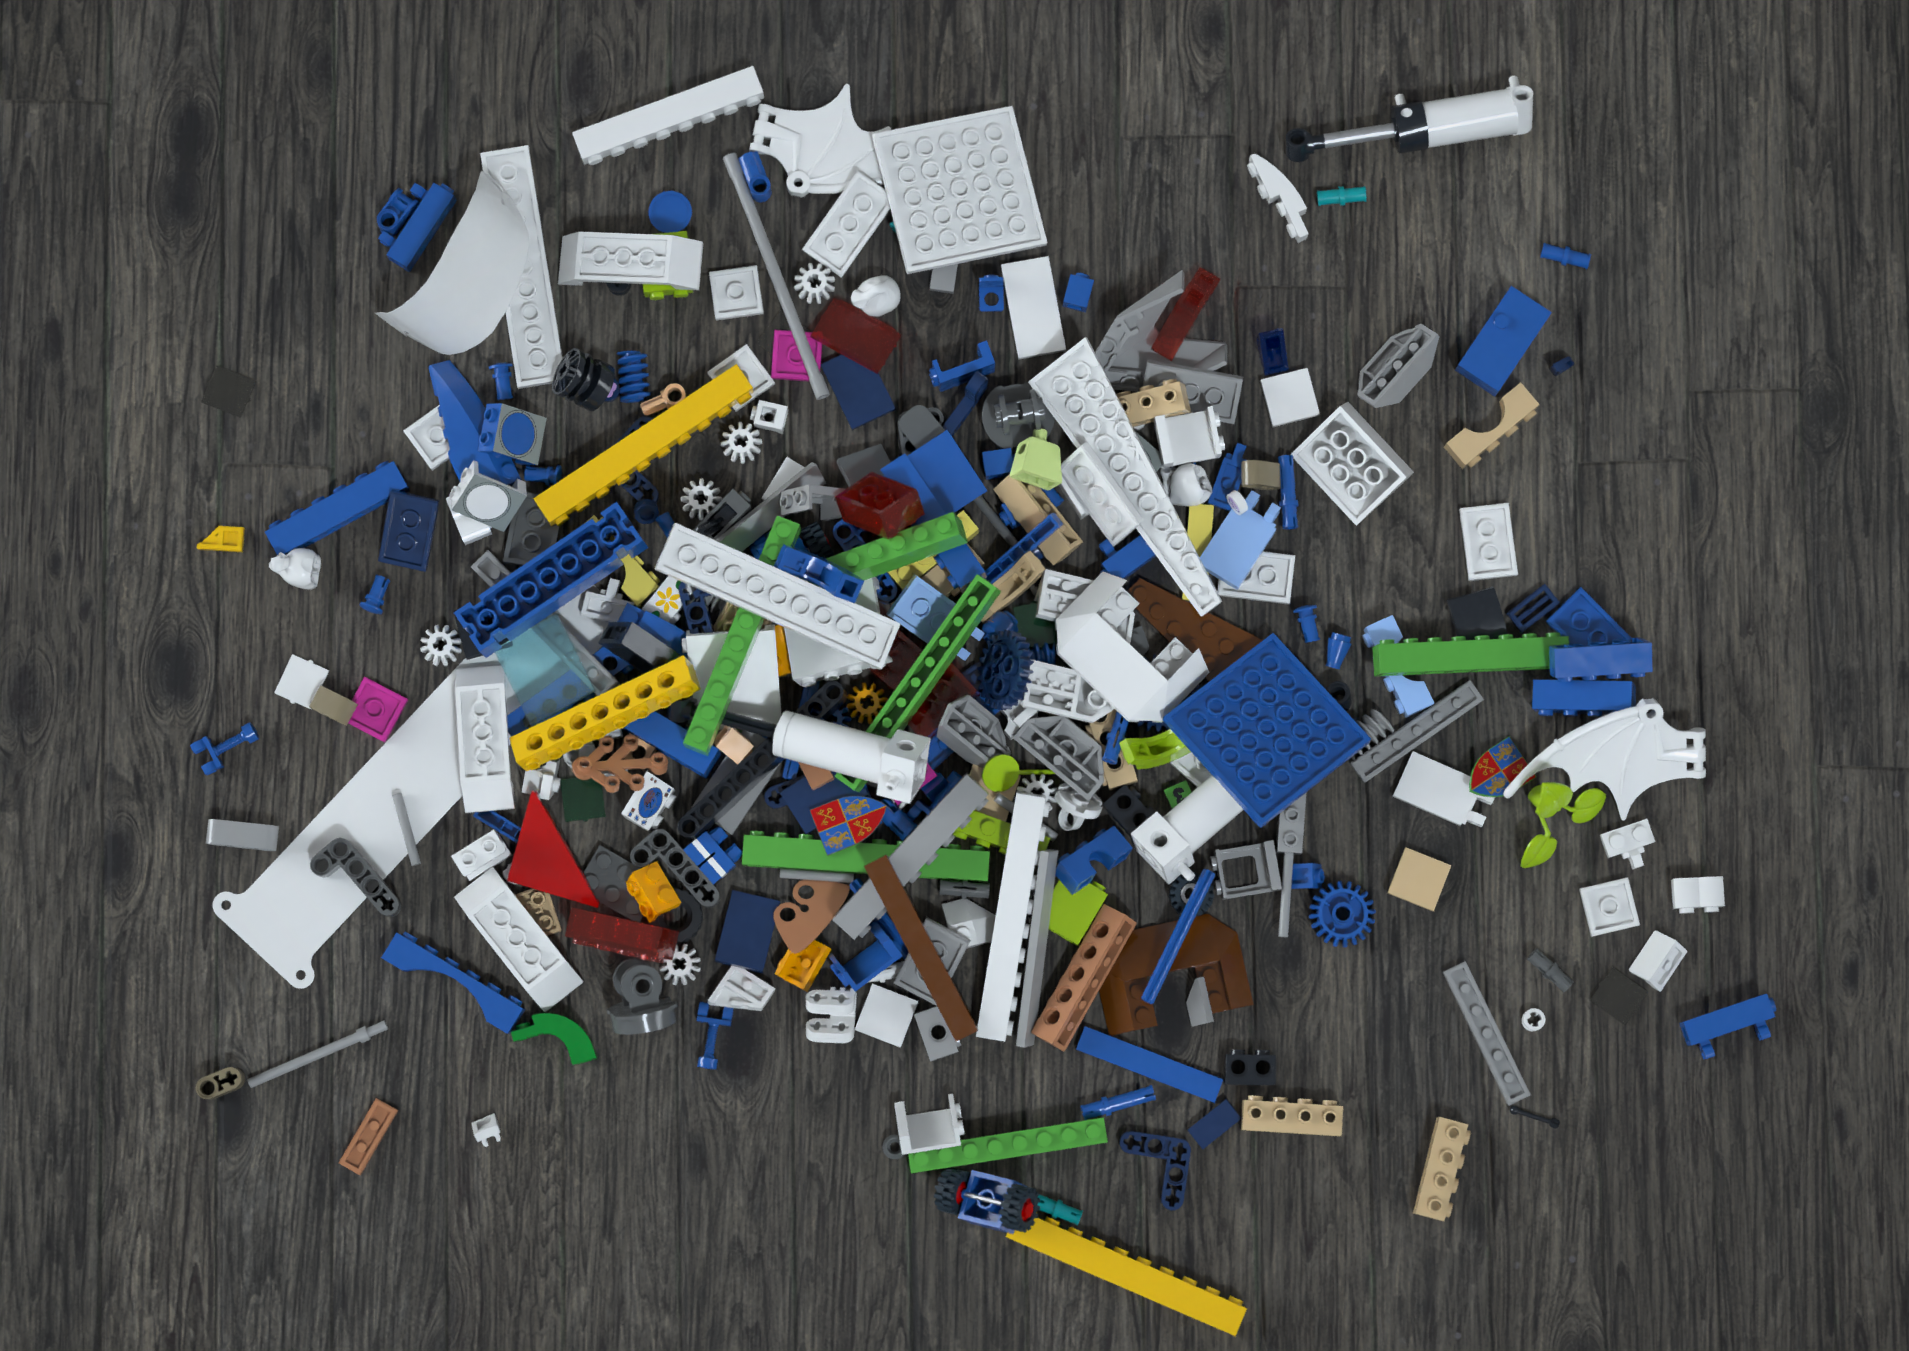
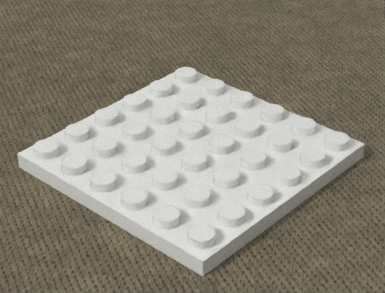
M1012 106L873 134L872 138L907 274L1047 245Z

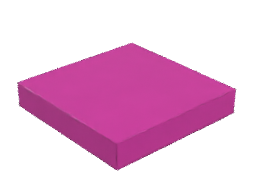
M774 330L771 378L809 381L808 373L792 332ZM805 332L820 371L823 333Z
M364 677L352 699L358 706L348 724L386 743L408 699Z

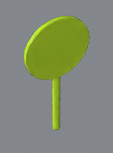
M999 754L990 758L984 765L982 780L988 789L994 792H1003L1010 789L1016 783L1019 775L1055 773L1050 769L1019 770V765L1013 757Z

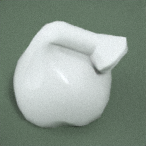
M884 275L875 276L862 282L858 289L852 292L851 301L854 306L861 308L867 315L879 317L891 312L898 306L900 302V289L893 278Z
M1186 463L1177 469L1175 467H1162L1160 469L1163 478L1162 485L1173 505L1198 506L1206 502L1211 496L1212 487L1205 470L1201 466Z
M297 548L291 550L287 556L280 552L276 557L271 558L269 568L278 573L290 585L311 590L316 588L318 584L321 558L313 550Z

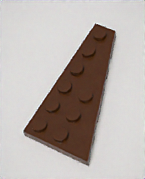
M1141 578L1127 591L1140 603L1135 609L1168 643L1176 637L1192 654L1199 648L1209 670V673L1204 678L1207 682L1211 681L1263 641L1210 613L1201 617L1192 604Z

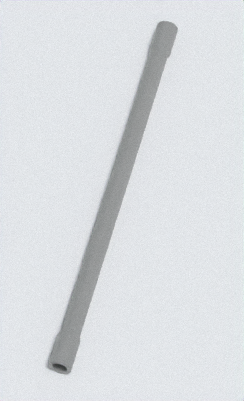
M728 154L723 157V161L730 178L733 180L808 373L816 400L824 399L830 395L829 390L817 366L745 181L737 154Z

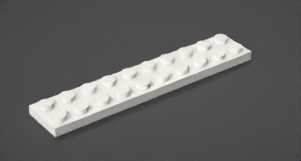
M526 145L480 153L483 172L494 178L511 197L522 215L529 233L527 260L516 291L506 310L517 387L521 389L551 384L555 371L562 360V351L529 147Z
M674 523L655 567V570L877 669L883 668L900 627V623L856 603L854 604L835 597L816 585L677 523Z

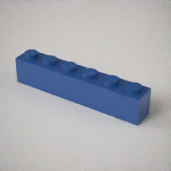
M906 454L901 455L880 469L883 475L880 478L887 491L893 490L896 495L893 498L900 510L906 509L910 515L907 517V520L912 527L946 515ZM967 544L941 552L933 557L941 570L945 568L950 574L947 579L954 590L959 588L964 593L977 574L984 579L987 578L985 570Z
M385 461L376 466V471L369 475L363 473L354 479L355 482L349 486L344 484L333 490L334 494L325 498L322 496L315 499L309 508L295 510L290 514L289 519L283 522L278 520L270 524L265 534L276 554L278 555L282 552L287 556L293 549L306 548L389 502L392 490L405 493L410 491L395 462L389 463V461Z

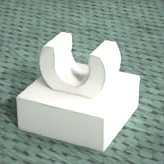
M494 1113L471 1123L477 1142L482 1141L485 1147L488 1146L487 1138L494 1136L497 1142L500 1141L499 1133L501 1132Z

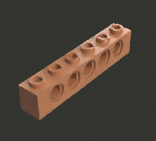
M1103 904L1101 910L1096 914L1092 926L1085 934L1079 949L1073 955L1067 970L1060 978L1054 993L1048 999L1041 1016L1036 1020L1031 1032L1032 1034L1065 1052L1137 923L1134 920Z

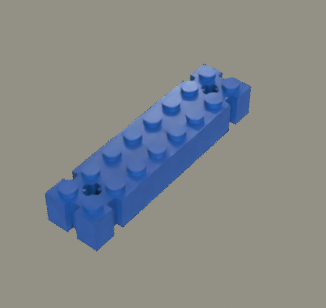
M617 502L601 512L604 518L598 522L590 519L480 594L478 597L481 601L475 606L469 602L454 612L463 628L470 634L469 637L479 652L485 658L502 648L499 643L500 641L507 638L511 642L624 565L621 560L629 554L633 559L648 548ZM614 535L615 540L611 542L610 537ZM492 618L493 623L489 625L488 620Z

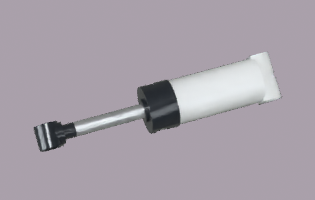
M1511 76L1508 79L1510 87H1506V89L1406 104L1404 95L1397 94L1395 96L1396 105L1391 107V123L1312 136L1311 132L1308 133L1304 129L1295 128L1286 135V156L1293 162H1303L1309 158L1310 154H1314V150L1387 138L1394 139L1397 152L1401 154L1426 150L1437 146L1506 135L1525 134L1532 129L1533 91L1528 86L1520 85L1517 76Z

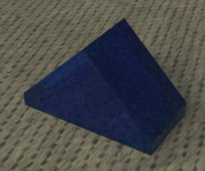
M1283 328L1259 333L1256 341L1264 374L1269 375L1289 370Z

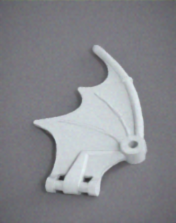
M849 84L844 85L839 95L832 102L815 110L793 111L775 108L767 104H759L758 113L760 114L758 120L755 121L753 136L755 137L754 142L750 144L749 151H758V154L771 155L783 165L788 175L787 190L791 196L794 195L802 198L808 193H842L857 171L867 176L879 186L884 185L872 136L874 133L889 131L891 127L888 126L875 132H867L857 126L851 111ZM771 115L776 116L774 124L768 122V118ZM764 139L771 140L770 147L763 145ZM796 182H801L803 185L801 187H796L794 184Z
M1653 698L1642 699L1635 707L1612 712L1572 730L1558 740L1554 739V743L1536 756L1506 787L1503 795L1505 798L1512 797L1524 782L1535 773L1546 768L1558 767L1568 773L1572 792L1592 781H1600L1608 786L1616 801L1620 818L1625 820L1634 800L1649 787L1678 778L1701 779L1706 777V768L1703 767V762L1706 761V746L1703 744L1706 730L1699 727L1686 731L1677 730L1662 718L1663 709L1657 700ZM1687 739H1693V744L1687 745ZM1687 762L1693 763V768L1687 769Z

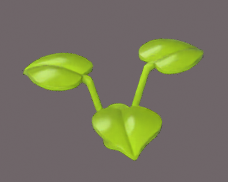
M1542 782V785L1534 787L1528 794V800L1537 808L1535 813L1539 816L1545 834H1539L1530 841L1522 857L1521 867L1529 868L1544 863L1553 855L1556 849L1557 841L1554 837H1550L1551 832L1545 818L1552 817L1557 811L1559 812L1561 808H1564L1569 812H1573L1571 817L1573 822L1585 823L1594 818L1602 809L1606 793L1597 788L1588 789L1576 799L1575 807H1571L1568 804L1572 799L1573 792L1567 785Z

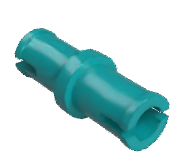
M1340 186L1334 190H1317L1318 206L1339 203L1340 206H1344L1345 203L1367 202L1366 187L1344 189L1343 186Z
M1039 1194L1040 1202L1038 1206H1040L1041 1211L1051 1214L1054 1219L1058 1217L1078 1226L1083 1210L1063 1204V1201L1060 1199L1055 1201Z

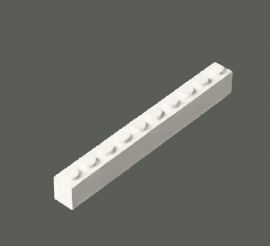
M1020 791L1016 793L976 1037L1005 1042L1006 1036L1012 1035L1014 1021H1009L1010 1012H1015L1018 997H1014L1013 994L1014 988L1020 987L1022 973L1017 972L1018 964L1024 963L1026 949L1021 948L1023 938L1028 939L1030 924H1025L1027 914L1032 915L1034 900L1029 898L1031 890L1036 888L1037 875L1033 874L1035 865L1038 866L1041 851H1037L1039 841L1044 842L1046 827L1042 826L1043 817H1048L1050 803L1046 802V796Z

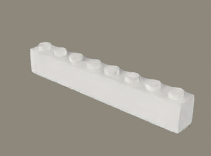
M751 66L574 131L572 134L584 165L587 163L594 165L600 163L603 160L602 158L606 156H619L625 153V149L633 146L634 148H641L648 144L647 141L652 139H665L671 135V132L677 130L680 132L687 131L693 127V124L701 121L702 123H709L716 119L715 116L720 114H733L738 111L739 107L745 105L747 107L755 106L761 102V99H764V94L755 69Z

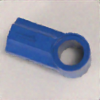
M758 151L745 153L738 160L752 199L756 202H765L771 197L772 191ZM757 185L767 187L763 192H756L754 190Z

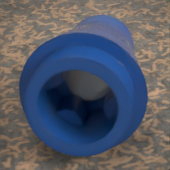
M1332 632L1331 638L1328 637L1326 666L1340 670L1341 664L1352 645L1350 643L1351 637Z

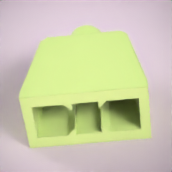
M1034 429L1032 437L1018 444L1010 478L1049 491L1062 483L1061 456L1059 446L1047 442L1048 432L1045 429Z

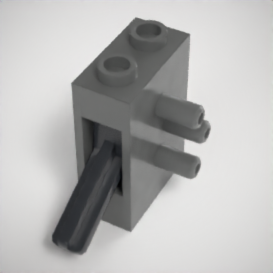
M732 489L693 531L716 540L752 511L751 500L741 490L737 493Z

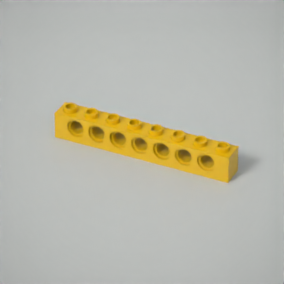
M683 655L510 737L509 740L516 763L526 772L535 770L550 760L559 759L569 751L580 749L586 743L595 739H601L606 734L616 729H622L637 719L645 718L656 710L667 708L673 702L692 696L693 693L701 690L693 664Z

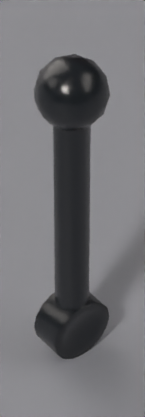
M1516 1105L1510 1107V1113L1513 1115L1520 1114L1547 1123L1555 1129L1560 1125V1121L1556 1118L1548 1119L1521 1110Z

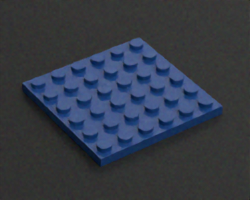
M1274 633L1163 717L1164 723L1260 828L1371 741L1366 732Z

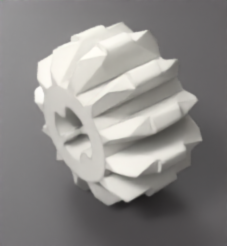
M809 263V271L802 267L799 269L802 276H795V281L799 284H796L794 288L795 291H801L799 294L800 299L808 295V304L812 303L813 298H816L817 304H821V296L828 300L830 295L827 291L834 292L835 287L831 283L835 282L834 276H828L831 272L829 268L822 271L821 263H818L816 269H813L812 263ZM813 279H817L820 286L816 285V288H812L810 281L813 282Z
M738 422L739 429L735 430L734 426L730 425L731 434L723 432L722 435L727 440L722 441L721 446L728 447L725 449L724 455L729 456L732 454V462H735L739 456L741 464H745V456H748L753 461L754 456L751 452L760 454L761 450L756 445H761L762 439L756 438L760 434L758 430L751 432L752 424L749 423L743 429L742 422ZM739 438H741V440L743 441L746 439L748 440L745 441V447L738 445L737 440Z
M704 479L699 480V486H696L695 482L691 481L692 490L684 487L683 492L689 496H682L681 502L687 503L683 506V510H691L689 514L691 518H694L699 513V520L702 521L704 513L708 515L711 512L710 510L715 508L716 504L714 503H719L722 500V497L716 496L720 493V489H712L714 484L712 481H709L706 486H704ZM703 494L705 499L708 500L707 502L704 500V504L699 505L698 500L695 499L696 497L699 499V495Z
M435 625L434 634L429 629L426 630L427 635L430 636L429 639L421 638V642L428 645L421 647L420 650L422 653L428 652L425 656L427 661L434 658L433 664L435 666H438L440 659H442L444 666H448L447 658L450 657L455 662L457 659L453 652H462L460 648L455 647L462 642L460 638L454 639L458 634L456 630L449 633V626L445 625L441 632L440 627ZM440 640L444 643L447 642V645L443 646V651L435 648V646L439 645Z
M1031 774L1032 783L1025 778L1022 779V783L1027 788L1017 787V791L1032 793L1033 789L1035 791L1042 790V795L1046 796V802L1056 803L1055 797L1050 796V794H1055L1057 788L1049 789L1053 784V780L1050 779L1044 784L1045 775L1041 774L1039 781H1036L1035 774Z
M673 944L675 953L672 954L669 949L664 950L669 958L660 957L659 960L667 963V966H662L659 970L661 972L669 970L664 976L665 980H669L674 975L673 985H677L679 977L682 984L687 985L686 976L688 975L694 981L696 977L691 971L700 972L701 968L693 966V964L699 963L701 959L699 957L691 959L696 953L695 949L690 950L686 954L687 944H683L681 952H679L678 945ZM676 959L680 961L686 960V963H684L686 968L684 970L680 968L674 969Z

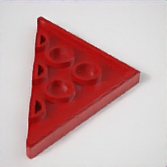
M532 790L507 881L598 908L600 902L591 890L589 882L574 860L572 852L557 830L556 824L540 800L538 792Z

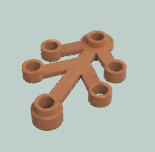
M632 734L624 737L623 745L607 761L599 760L605 753L613 750L614 740L609 736H604L599 740V746L588 757H578L572 764V771L578 779L588 780L592 778L604 786L605 790L610 793L619 790V779L627 783L634 791H640L644 788V777L640 774L632 775L626 770L648 768L652 774L662 775L668 769V759L662 753H654L650 758L623 760L631 751H635L638 748V738ZM600 771H608L614 776L607 777Z

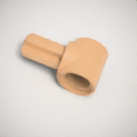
M676 383L668 385L664 390L660 391L661 395L640 404L643 414L649 416L665 408L668 410L687 397L684 388ZM673 391H678L682 394L681 399L677 402H672L668 399Z

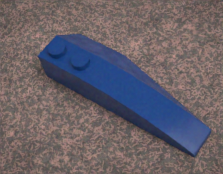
M450 360L430 365L429 372L434 394L438 397L440 404L438 412L439 416L443 417L445 426L443 434L444 438L448 439L450 448L448 456L459 481H461L464 469L469 468L474 460L478 462L480 474L512 487L516 479L521 480L512 459L494 452L478 451L479 437L482 431L486 408L477 394Z

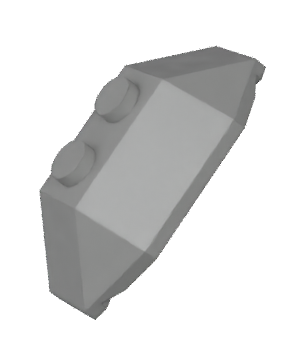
M1419 324L1415 328L1391 336L1360 371L1358 397L1374 408L1400 403L1432 367L1439 335L1423 324Z
M964 695L947 705L938 726L937 738L965 761L984 768L986 762L996 755H1011L1009 747L1006 746L1005 735L999 719L970 695Z
M1057 715L1030 718L1013 737L1014 740L1086 800L1089 801L1104 783L1102 746L1068 717Z

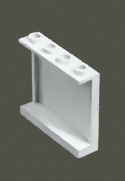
M876 577L864 580L855 603L880 614L876 592L880 587ZM784 627L792 679L800 686L810 687L815 685L817 681H833L838 679L840 675L860 674L862 670L867 668L877 669ZM889 655L887 656L883 667H885V664L893 662L892 658Z
M775 624L765 625V629H760L727 711L777 724L781 717ZM687 630L686 638H682L683 653H688V660L694 666L701 690L693 693V698L697 699V703H700L729 631L690 634V630ZM721 724L719 730H722L725 725Z

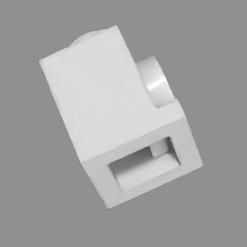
M759 400L758 406H753L750 420L754 421V427L783 434L788 406ZM767 414H771L774 418L772 421L767 422L764 417Z

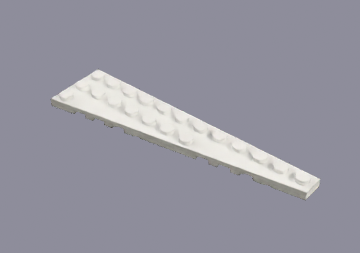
M1085 337L1028 383L1035 389L1036 394L1042 397L1045 406L1077 449L1082 444L1088 442L1144 520L1136 529L1202 617L1219 605L1222 600L1088 338Z

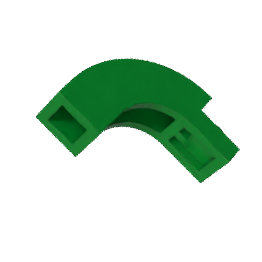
M542 1013L532 1015L534 1025L531 1026L530 1022L515 1026L516 1031L511 1032L513 1042L523 1041L543 1034L557 1036L566 1045L573 1066L598 1059L594 1044L587 1032L576 1022L558 1014Z

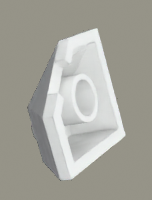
M967 898L942 904L948 928L971 940L967 948L992 942L996 915Z

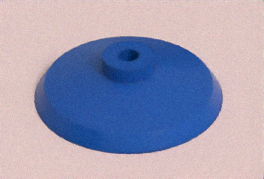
M665 191L655 196L651 201L648 211L649 219L652 225L661 232H679L688 225L692 215V208L690 202L683 194L676 191Z

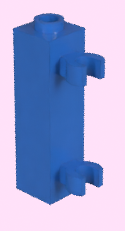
M414 183L410 192H412L413 196L422 200L397 239L385 231L378 238L380 243L390 248L386 254L389 260L409 273L457 201L453 195L454 191L443 183L441 186L433 183L429 191Z
M1141 535L1118 552L1115 551L1108 539L1099 544L1100 550L1108 558L1101 564L1103 570L1100 573L1106 572L1122 579H1126L1156 557Z
M1763 994L1680 1022L1679 1024L1687 1046L1699 1044L1702 1058L1707 1059L1715 1056L1709 1039L1753 1024L1759 1040L1771 1037L1765 1020L1775 1017L1776 1005L1772 997L1769 998L1767 994Z

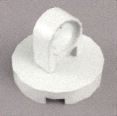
M1067 783L1059 785L1054 796L1056 802L1062 808L1058 816V822L1065 831L1080 828L1084 819L1097 818L1103 808L1101 807L1103 802L1096 794L1088 801ZM1069 813H1071L1074 818L1072 826L1068 823L1067 820Z

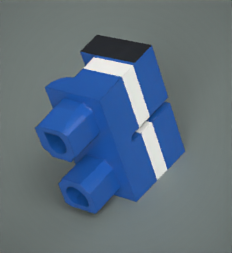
M720 826L709 833L704 832L683 849L714 886L736 867L735 863L743 855V852L735 843L725 852L719 847V844L728 837Z

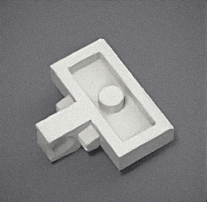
M610 578L607 590L601 589L600 594L586 591L580 615L605 622H617L626 604L629 603L634 606V603L622 600L623 594L618 593L620 580Z
M1647 819L1600 835L1607 858L1621 854L1623 859L1629 858L1632 869L1644 866L1640 854L1645 852L1643 846L1655 842Z

